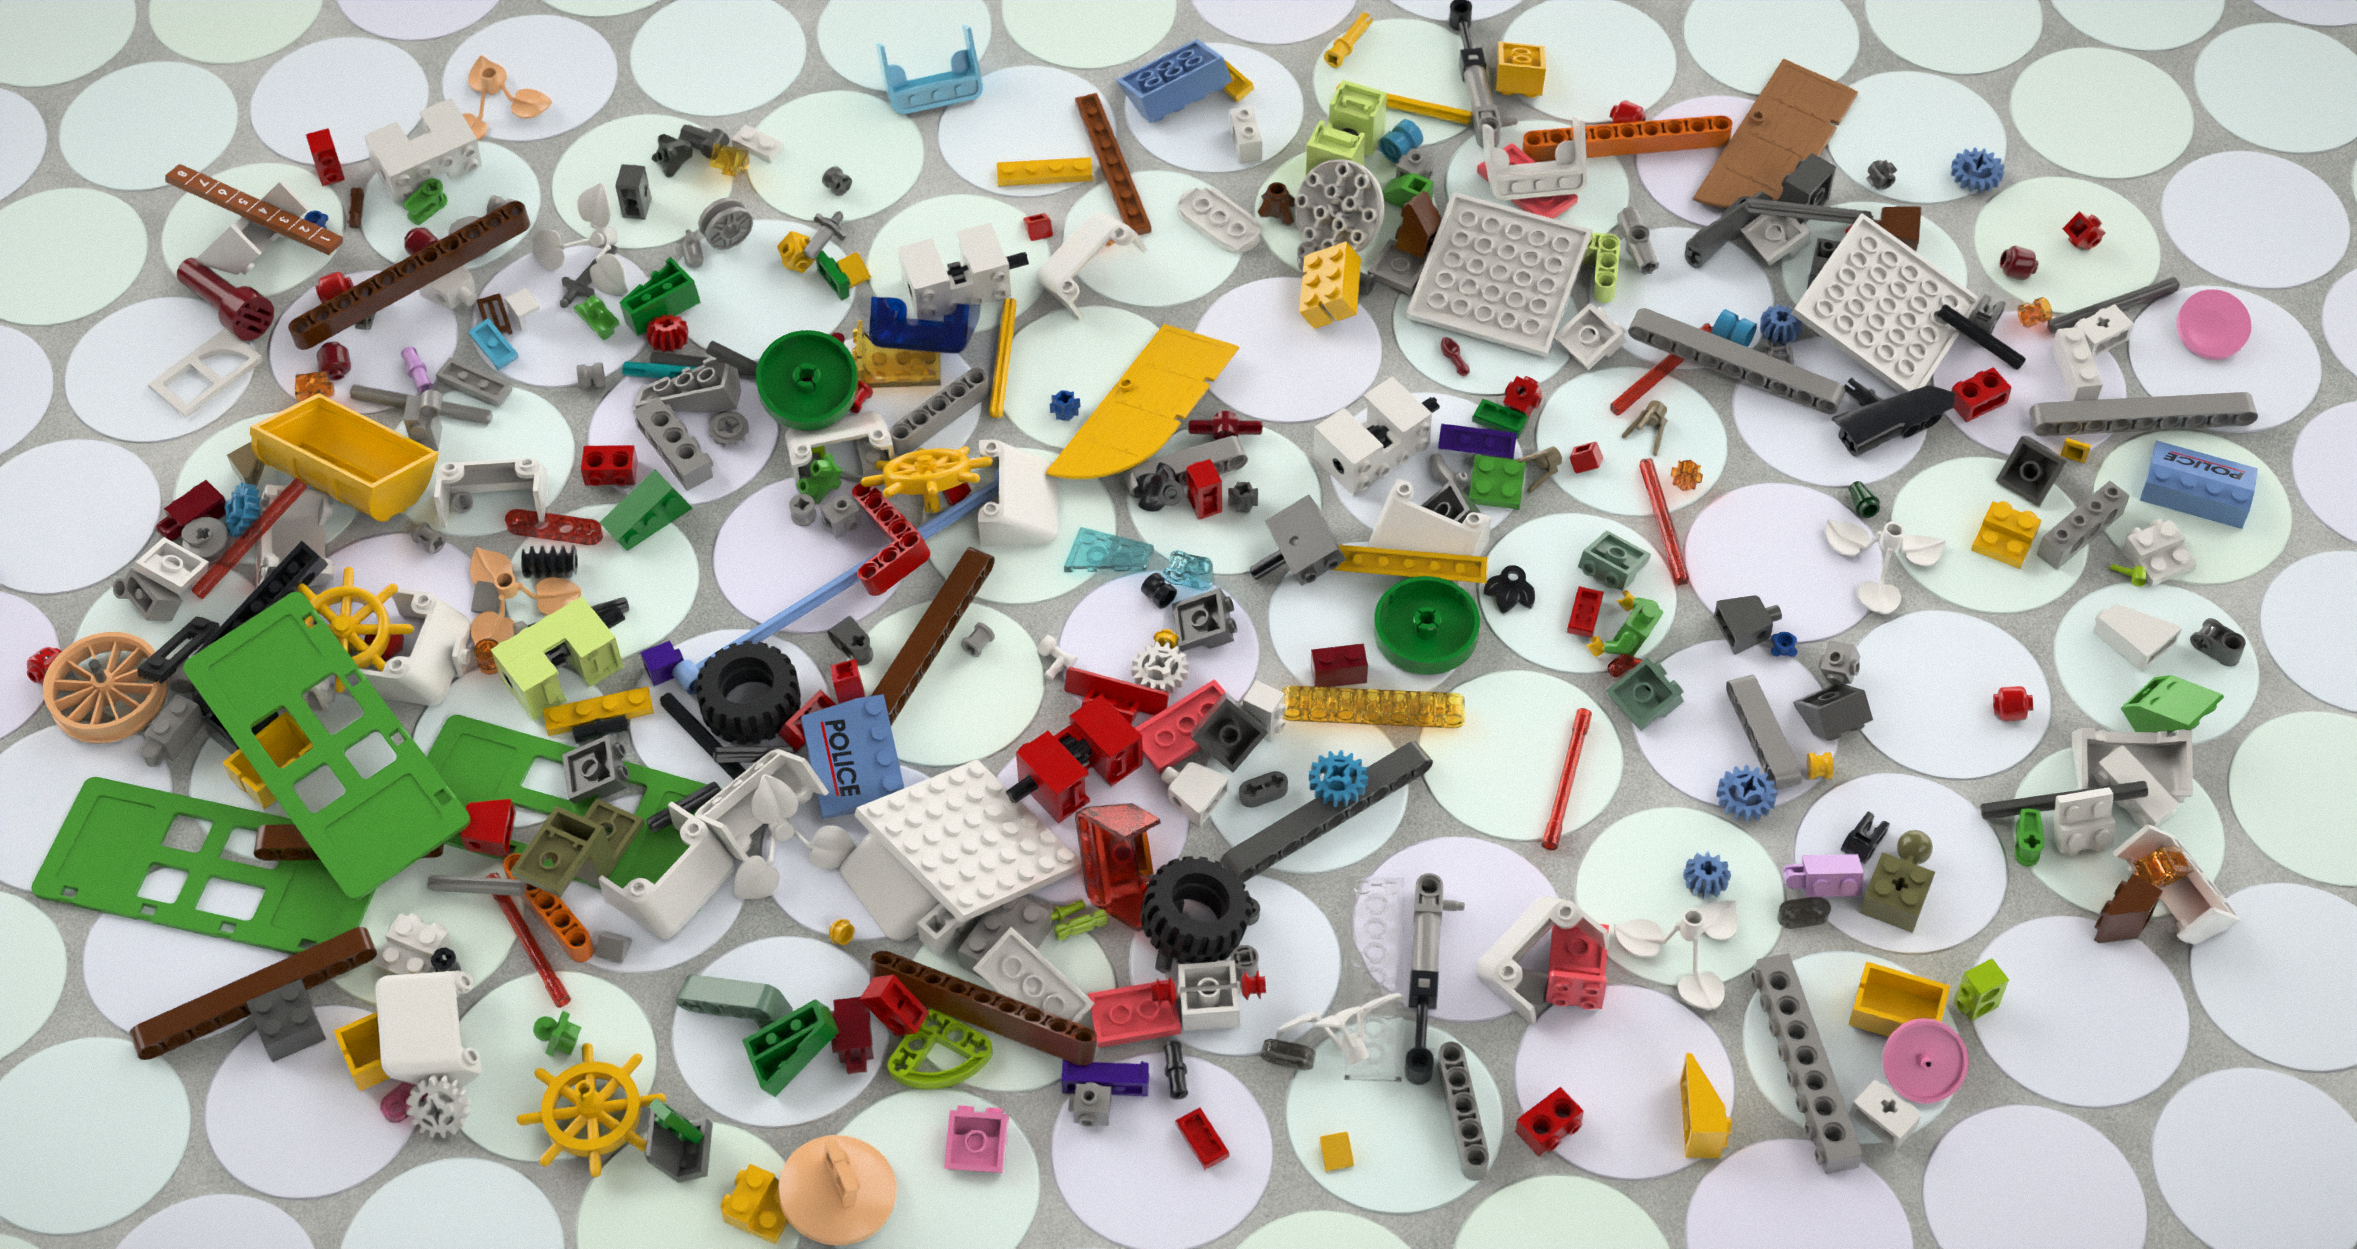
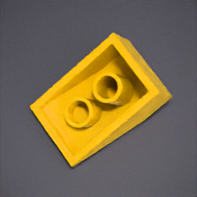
M1498 41L1496 91L1503 95L1519 93L1530 98L1537 97V95L1542 96L1546 74L1545 47Z
M1686 1053L1680 1076L1685 1158H1721L1723 1148L1728 1147V1135H1731L1732 1131L1731 1117H1726L1724 1103L1693 1054Z

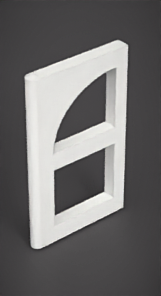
M224 328L147 385L180 415L187 418L264 360L246 342ZM220 354H232L247 359L223 378L202 362V360ZM192 368L212 386L186 404L166 386Z

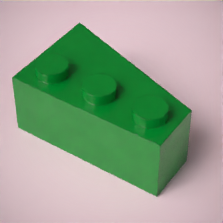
M671 257L665 261L666 266L659 272L655 270L650 274L651 279L644 285L639 284L619 302L626 325L637 336L647 332L648 323L653 320V317L660 318L662 314L664 316L673 314L675 317L701 303L695 281Z
M655 469L599 523L628 551L693 508Z
M814 999L742 1039L760 1088L776 1097L839 1031L829 1007Z

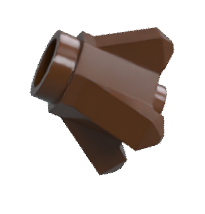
M1271 183L1267 191L1261 195L1263 203L1257 212L1261 218H1268L1270 216L1280 218L1282 224L1290 226L1294 220L1289 207L1293 208L1295 206V197L1289 193L1283 183Z

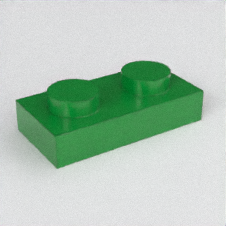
M822 250L815 258L817 271L842 301L850 297L848 288L850 280L844 272L841 273L838 270L834 258H829Z
M655 1098L648 1106L657 1114L654 1120L666 1130L671 1126L672 1129L670 1131L683 1142L688 1138L695 1144H698L704 1135L689 1120L658 1098Z

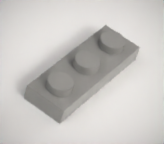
M449 358L435 374L437 381L497 407H500L513 391L511 383L453 358Z

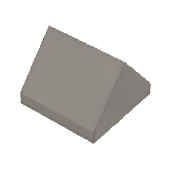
M607 931L599 934L596 957L623 963L632 943V938Z

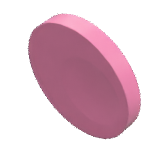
M2207 289L2193 294L2185 301L2178 312L2176 326L2182 343L2192 353L2209 360H2221L2235 355L2246 344L2251 333V318L2245 305L2234 295L2222 290Z
M1922 1018L1902 1024L1890 1035L1883 1049L1882 1066L1888 1082L1897 1093L1916 1103H1935L1950 1097L1960 1088L1968 1072V1052L1963 1040L1950 1026L1938 1020Z

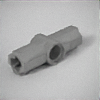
M1626 207L1617 214V220L1626 240V251L1632 256L1638 272L1643 275L1652 274L1653 271L1658 269L1659 262L1649 239L1650 231L1644 226L1638 209Z

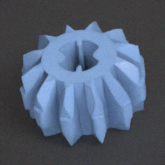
M1779 303L1775 308L1769 306L1766 312H1763L1761 315L1760 333L1764 334L1765 340L1772 339L1773 345L1776 342H1781L1783 346L1787 341L1793 343L1801 333L1802 322L1790 314L1793 309L1790 310L1789 304L1786 307H1781Z
M1709 851L1705 853V856L1697 852L1694 855V859L1689 858L1686 862V869L1683 872V877L1686 880V889L1694 888V896L1703 893L1705 899H1707L1711 893L1717 898L1721 891H1725L1728 888V881L1731 878V871L1728 870V861H1720V854L1712 857Z

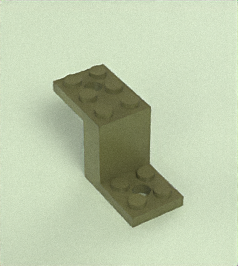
M598 798L595 799L584 817L556 806L511 869V874L513 877L561 898L574 877H578L601 888L598 879L601 875L608 879L644 826V820ZM605 829H613V832L606 836ZM547 859H552L554 866L547 867L543 864Z

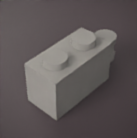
M176 694L144 732L147 743L141 749V754L147 766L157 767L165 758L174 761L203 727L202 718L204 715L197 703Z

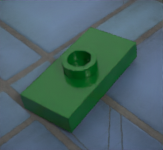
M1482 399L1472 416V422L1496 431L1517 433V439H1519L1529 420L1528 415L1486 399Z

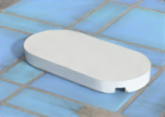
M1198 187L1192 188L1184 192L1179 198L1178 214L1180 219L1222 250L1230 253H1243L1253 249L1259 243L1261 230L1258 220L1217 190L1208 187L1199 190Z

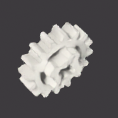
M1156 642L1154 648L1147 644L1145 645V652L1138 650L1137 658L1132 659L1131 673L1134 677V683L1137 685L1141 684V686L1164 692L1169 690L1173 694L1175 693V686L1182 688L1183 680L1188 679L1189 662L1186 661V654H1179L1178 646L1170 649L1168 642L1164 647H1160L1159 642Z
M432 1075L428 1081L424 1078L421 1079L418 1086H414L411 1090V1096L406 1101V1104L411 1106L406 1112L407 1115H414L415 1117L411 1124L416 1125L419 1123L421 1125L419 1132L423 1133L427 1129L430 1131L431 1138L437 1132H440L442 1138H445L449 1131L453 1135L456 1134L459 1127L465 1125L466 1118L471 1113V1109L467 1108L471 1099L463 1098L466 1089L461 1088L458 1090L456 1088L458 1081L454 1080L450 1084L447 1082L448 1079L445 1075L440 1081L437 1080L435 1075ZM428 1092L424 1102H421L422 1096ZM456 1111L455 1118L449 1121V1117Z

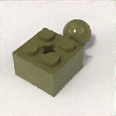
M1909 830L1900 836L1897 842V852L1901 859L1883 852L1881 853L1859 913L1913 933L1935 875V871L1918 866L1926 862L1933 852L1931 838L1921 830Z

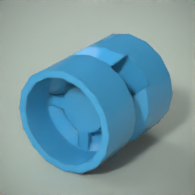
M1404 119L1392 131L1387 132L1380 138L1379 148L1389 161L1398 163L1399 159L1403 155L1406 156L1412 148H1418L1423 143L1424 137L1420 128L1414 122Z
M1724 309L1715 321L1711 333L1749 347L1756 333L1757 324L1746 318L1739 320L1738 315Z

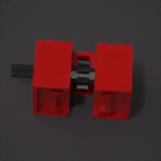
M1102 694L1094 699H1089L1080 709L1069 715L1070 725L1053 736L1047 730L1030 743H1024L1016 752L1018 783L1006 791L1012 803L1016 804L1030 794L1059 824L1090 802V798L1085 793V778L1089 776L1088 769L1092 767L1112 787L1143 766L1142 735Z

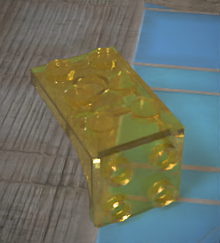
M857 320V328H853V343L857 344H855V348H852V356L855 363H857V376L861 381L867 383L871 388L941 386L940 341H877L865 332L863 320Z

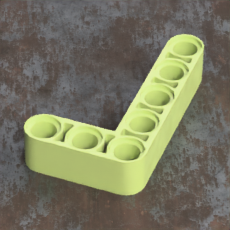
M1593 232L1582 264L1595 265L1593 297L1600 303H1609L1615 297L1620 240L1612 234Z

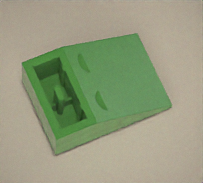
M2168 675L2154 677L2120 708L2135 732L2157 733L2167 731L2168 733L2176 730H2192L2200 724L2199 720L2217 709L2216 705L2224 696L2219 692L2179 677Z

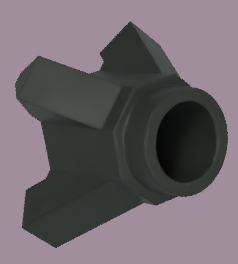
M661 134L657 138L658 149L651 159L654 162L662 163L665 166L664 175L670 178L676 174L685 161L692 158L693 148L688 140H678L667 134Z

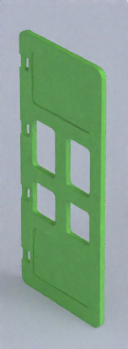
M290 593L185 661L183 670L350 900L362 899L467 828L470 824V816L467 810L453 794L303 593ZM312 616L317 624L309 629L303 620ZM352 674H355L361 681L354 687L347 680ZM336 675L362 708L364 714L347 727L332 735L328 733L305 702L303 694L328 677ZM285 708L313 744V748L286 767L278 768L252 733V728L279 709ZM379 732L397 755V758L368 779H363L345 756V752L372 733ZM397 732L405 740L398 746L391 738ZM322 766H328L346 789V792L317 813H311L295 792L294 785ZM442 792L450 800L443 806L436 798Z
M452 715L446 720L427 755V759L465 809L466 805L472 802L512 799L514 806L550 815L553 809L558 806L584 817L595 799H600L601 797L596 794L573 804L570 800L522 787L533 762L537 758L563 764L562 755L576 749V747L462 715ZM623 761L630 774V778L625 781L647 788L634 814L643 818L644 826L608 879L622 889L630 881L637 878H644L656 884L689 846L682 841L680 832L674 828L673 823L653 833L647 825V818L667 808L671 801L676 803L707 784ZM444 792L436 796L442 806L450 801ZM698 809L692 811L690 814L695 816V813ZM606 828L605 832L612 833L613 829ZM455 835L444 843L466 850L461 835ZM511 840L510 848L515 849L513 854H523L528 844ZM474 852L494 859L499 858L505 860L507 858ZM547 859L543 864L547 867L554 866L552 859ZM574 877V879L572 880L589 884V886L601 889L600 887L593 885L587 881H584L578 877Z
M91 777L84 782L31 886L34 895L40 899L68 903L80 908L134 920L140 919L161 926L215 938L221 937L234 942L292 955L306 950L301 948L303 941L317 945L351 929L360 927L376 891L375 889L360 900H350L321 860L279 861L276 868L267 869L220 858L235 828L257 832L258 827L262 825L294 824L290 818L101 777ZM182 815L213 822L199 852L193 853L162 846L175 817ZM157 865L189 872L174 903L170 904L137 896L152 866ZM212 878L265 889V893L253 918L247 921L197 910L196 906L208 881ZM65 889L78 891L75 898L64 896ZM144 906L155 908L154 915L141 913ZM223 924L236 926L233 933L222 931L221 928Z

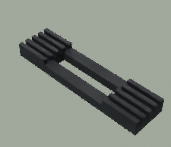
M196 616L137 668L138 677L141 678L143 676V679L148 678L150 681L154 679V682L159 680V683L162 684L176 672V667L214 634L220 627L219 623ZM192 639L169 660L165 659L184 640Z

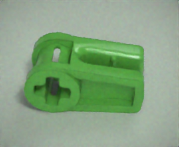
M431 178L424 181L403 203L404 208L408 211V220L412 223L421 225L447 205V196L443 192V184L439 179Z
M2021 809L2020 819L2016 823L2014 856L2016 861L2022 866L2031 867L2039 862L2040 853L2045 845L2041 814L2039 810Z

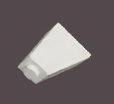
M2115 603L2108 610L2104 608L2097 614L2093 633L2142 672L2177 643L2182 627Z

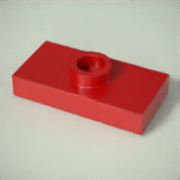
M1578 586L1567 633L1588 638L1593 637L1604 596L1603 591Z
M1201 1107L1175 1120L1176 1127L1204 1170L1230 1157V1152Z

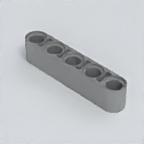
M978 367L968 370L896 422L889 431L894 453L904 455L914 451L989 395L987 372Z
M1229 436L1144 461L1124 471L1123 478L1131 496L1138 499L1142 498L1145 494L1139 488L1136 477L1146 473L1156 474L1159 462L1171 466L1175 471L1176 481L1183 486L1187 485L1186 466L1198 461L1211 459L1220 475L1242 468L1248 462V457L1239 438Z
M1751 674L1727 681L1726 691L1763 772L1769 774L1767 780L1775 781V790L1801 784L1802 775L1799 765L1755 675Z
M1448 1041L1442 1044L1439 1049L1438 1072L1462 1173L1467 1179L1478 1181L1483 1179L1488 1172L1489 1151L1465 1051L1459 1043ZM1453 1057L1456 1059V1061L1450 1062L1447 1061L1445 1058ZM1458 1082L1461 1083L1463 1086L1454 1087L1451 1085V1083ZM1465 1108L1469 1112L1461 1113L1457 1109ZM1472 1134L1475 1138L1467 1139L1463 1135ZM1478 1160L1482 1164L1472 1165L1469 1161Z

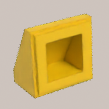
M857 252L837 261L838 270L841 273L844 272L850 280L849 288L871 279L869 271Z
M2066 438L2060 456L2085 463L2091 445Z
M1347 1131L1324 1135L1319 1138V1147L1326 1172L1354 1166Z

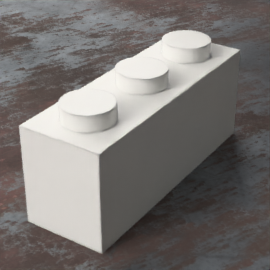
M2082 327L2057 329L2051 349L2070 401L2098 400L2103 384Z
M2123 744L2099 761L2092 773L2101 787L2146 781L2148 786L2147 797L2116 801L2120 807L2125 808L2133 816L2134 822L2141 828L2147 824L2156 828L2170 819L2180 806Z

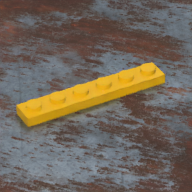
M1339 545L1346 560L1333 569L1334 571L1404 577L1432 576L1450 581L1486 584L1489 557Z

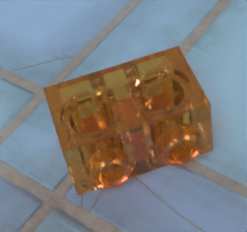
M2160 847L2133 862L2137 869L2135 870V875L2156 887H2166L2194 872L2181 847Z

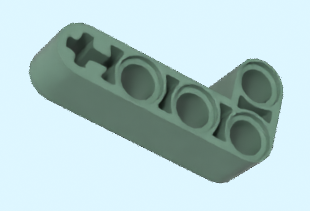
M688 975L676 999L677 1005L687 1011L754 1020L760 1029L793 1011L792 1006L781 991L772 985L700 975Z

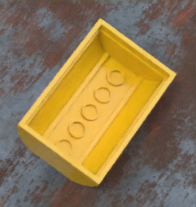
M319 393L250 426L249 435L251 436L252 451L259 461L291 475L294 479L330 495L343 504H348L356 510L368 514V516L379 522H386L390 517L405 512L407 508L417 503L430 482L435 463L438 462V452Z

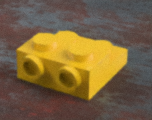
M1992 501L1973 542L1971 551L2021 569L2042 520L2038 519L2037 515L2032 511L2020 512L2013 509L2008 502L2000 501L1997 503Z
M749 1164L746 1170L741 1169L737 1173L734 1181L736 1188L732 1195L727 1193L722 1199L720 1205L724 1223L776 1245L789 1223L779 1201V1180H777L776 1174Z

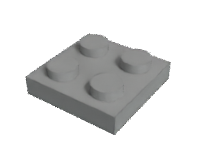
M1389 239L1369 268L1367 275L1374 274L1376 275L1377 282L1411 295L1417 286L1429 254L1421 258L1396 249L1397 241Z

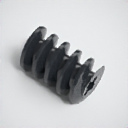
M565 545L561 546L559 553L556 552L555 546H551L549 553H546L544 546L540 547L539 553H536L534 546H530L529 553H525V550L522 549L521 568L524 578H531L532 573L536 579L541 578L542 574H544L545 578L552 577L553 573L556 578H561L563 573L566 578H571L573 573L576 575L578 556L575 545H572L570 553H567Z

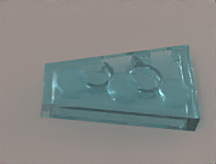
M1080 527L1065 562L1064 572H1074V569H1087L1088 572H1097L1098 569H1113L1115 572L1146 571L1154 552V545Z

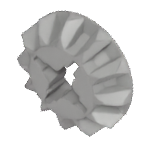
M723 412L715 416L709 423V435L716 444L722 443L726 447L727 444L733 443L736 446L737 441L745 440V435L749 433V424L747 419L740 413ZM726 424L733 430L732 433L726 431Z

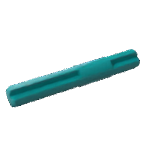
M625 361L622 365V374L632 377L656 379L669 377L672 379L682 374V369L690 366Z

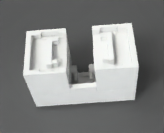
M452 97L419 111L426 134L409 141L397 121L364 135L370 161L396 204L406 201L428 179L446 173L449 179L452 180L467 172H473L482 166L478 140Z

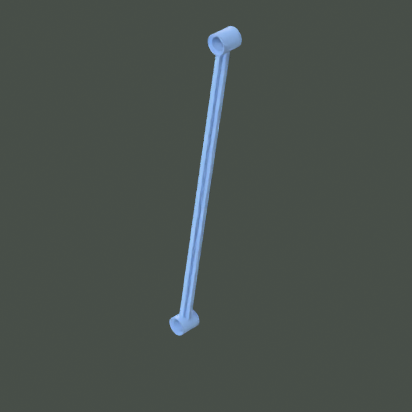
M999 467L994 472L993 478L995 480L916 528L924 541L998 496ZM876 554L724 646L723 649H728L729 645L733 643L737 645L744 644V641H752L753 644H758V642H762L860 581L857 576L858 569ZM710 656L697 664H694L690 659H686L674 667L672 675L688 694H696L697 675L702 667L705 668L704 663Z

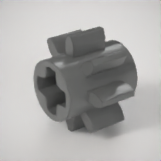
M1887 159L1884 161L1876 160L1868 167L1867 172L1869 176L1866 180L1872 187L1875 186L1876 189H1887L1894 184L1896 180L1894 173L1898 170Z
M1237 482L1234 488L1228 489V506L1234 505L1237 513H1249L1253 506H1258V488H1253L1250 482Z

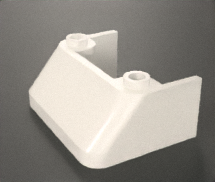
M1573 116L1574 140L1563 141L1557 146L1555 152L1556 161L1509 165L1507 152L1502 148L1494 146V129L1488 124H1482L1484 161L1491 192L1497 199L1514 200L1577 194L1586 188L1588 179L1585 120L1579 116Z
M283 180L278 182L261 199L298 217H301L309 209ZM241 217L236 223L227 228L197 259L207 267L238 275L240 272L246 275L255 266L252 262L278 237L283 240L286 236Z
M530 457L445 463L438 469L434 500L441 528L447 527L451 494H457L458 492L477 493L533 489L539 522H544L549 485L546 467L537 459Z
M398 588V591L392 598L400 616L425 619L410 657L397 656L390 659L386 663L383 672L366 669L360 670L382 699L434 706L445 699L456 671L452 659L456 637L463 636L466 645L471 634V624L465 615L432 593Z
M780 749L770 751L700 807L695 813V817L707 825L731 856L746 862L749 859L746 852L750 849V843L752 842L749 835L764 824L754 817L751 809L752 798L763 775L775 777L787 784L794 791L800 805L808 802L814 792L823 796L829 793L805 758Z
M672 801L668 804L673 826L680 832L682 841L689 848L656 884L644 878H637L630 881L622 889L603 875L598 879L605 902L657 937L663 939L675 936L734 871L732 856L707 825Z
M2147 824L2113 852L2116 857L2128 862L2126 868L2131 875L2135 874L2163 890L2160 898L2178 920L2176 923L2179 928L2176 930L2177 937L2186 944L2196 945L2231 928L2240 921V917L2185 846L2174 835Z
M1548 895L1539 897L1476 963L1478 979L1532 1026L1537 1023L1534 1006L1514 989L1521 983L1523 978L1522 969L1518 962L1554 925L1562 929H1570L1577 926L1603 949L1606 950L1609 947L1607 929L1574 902Z

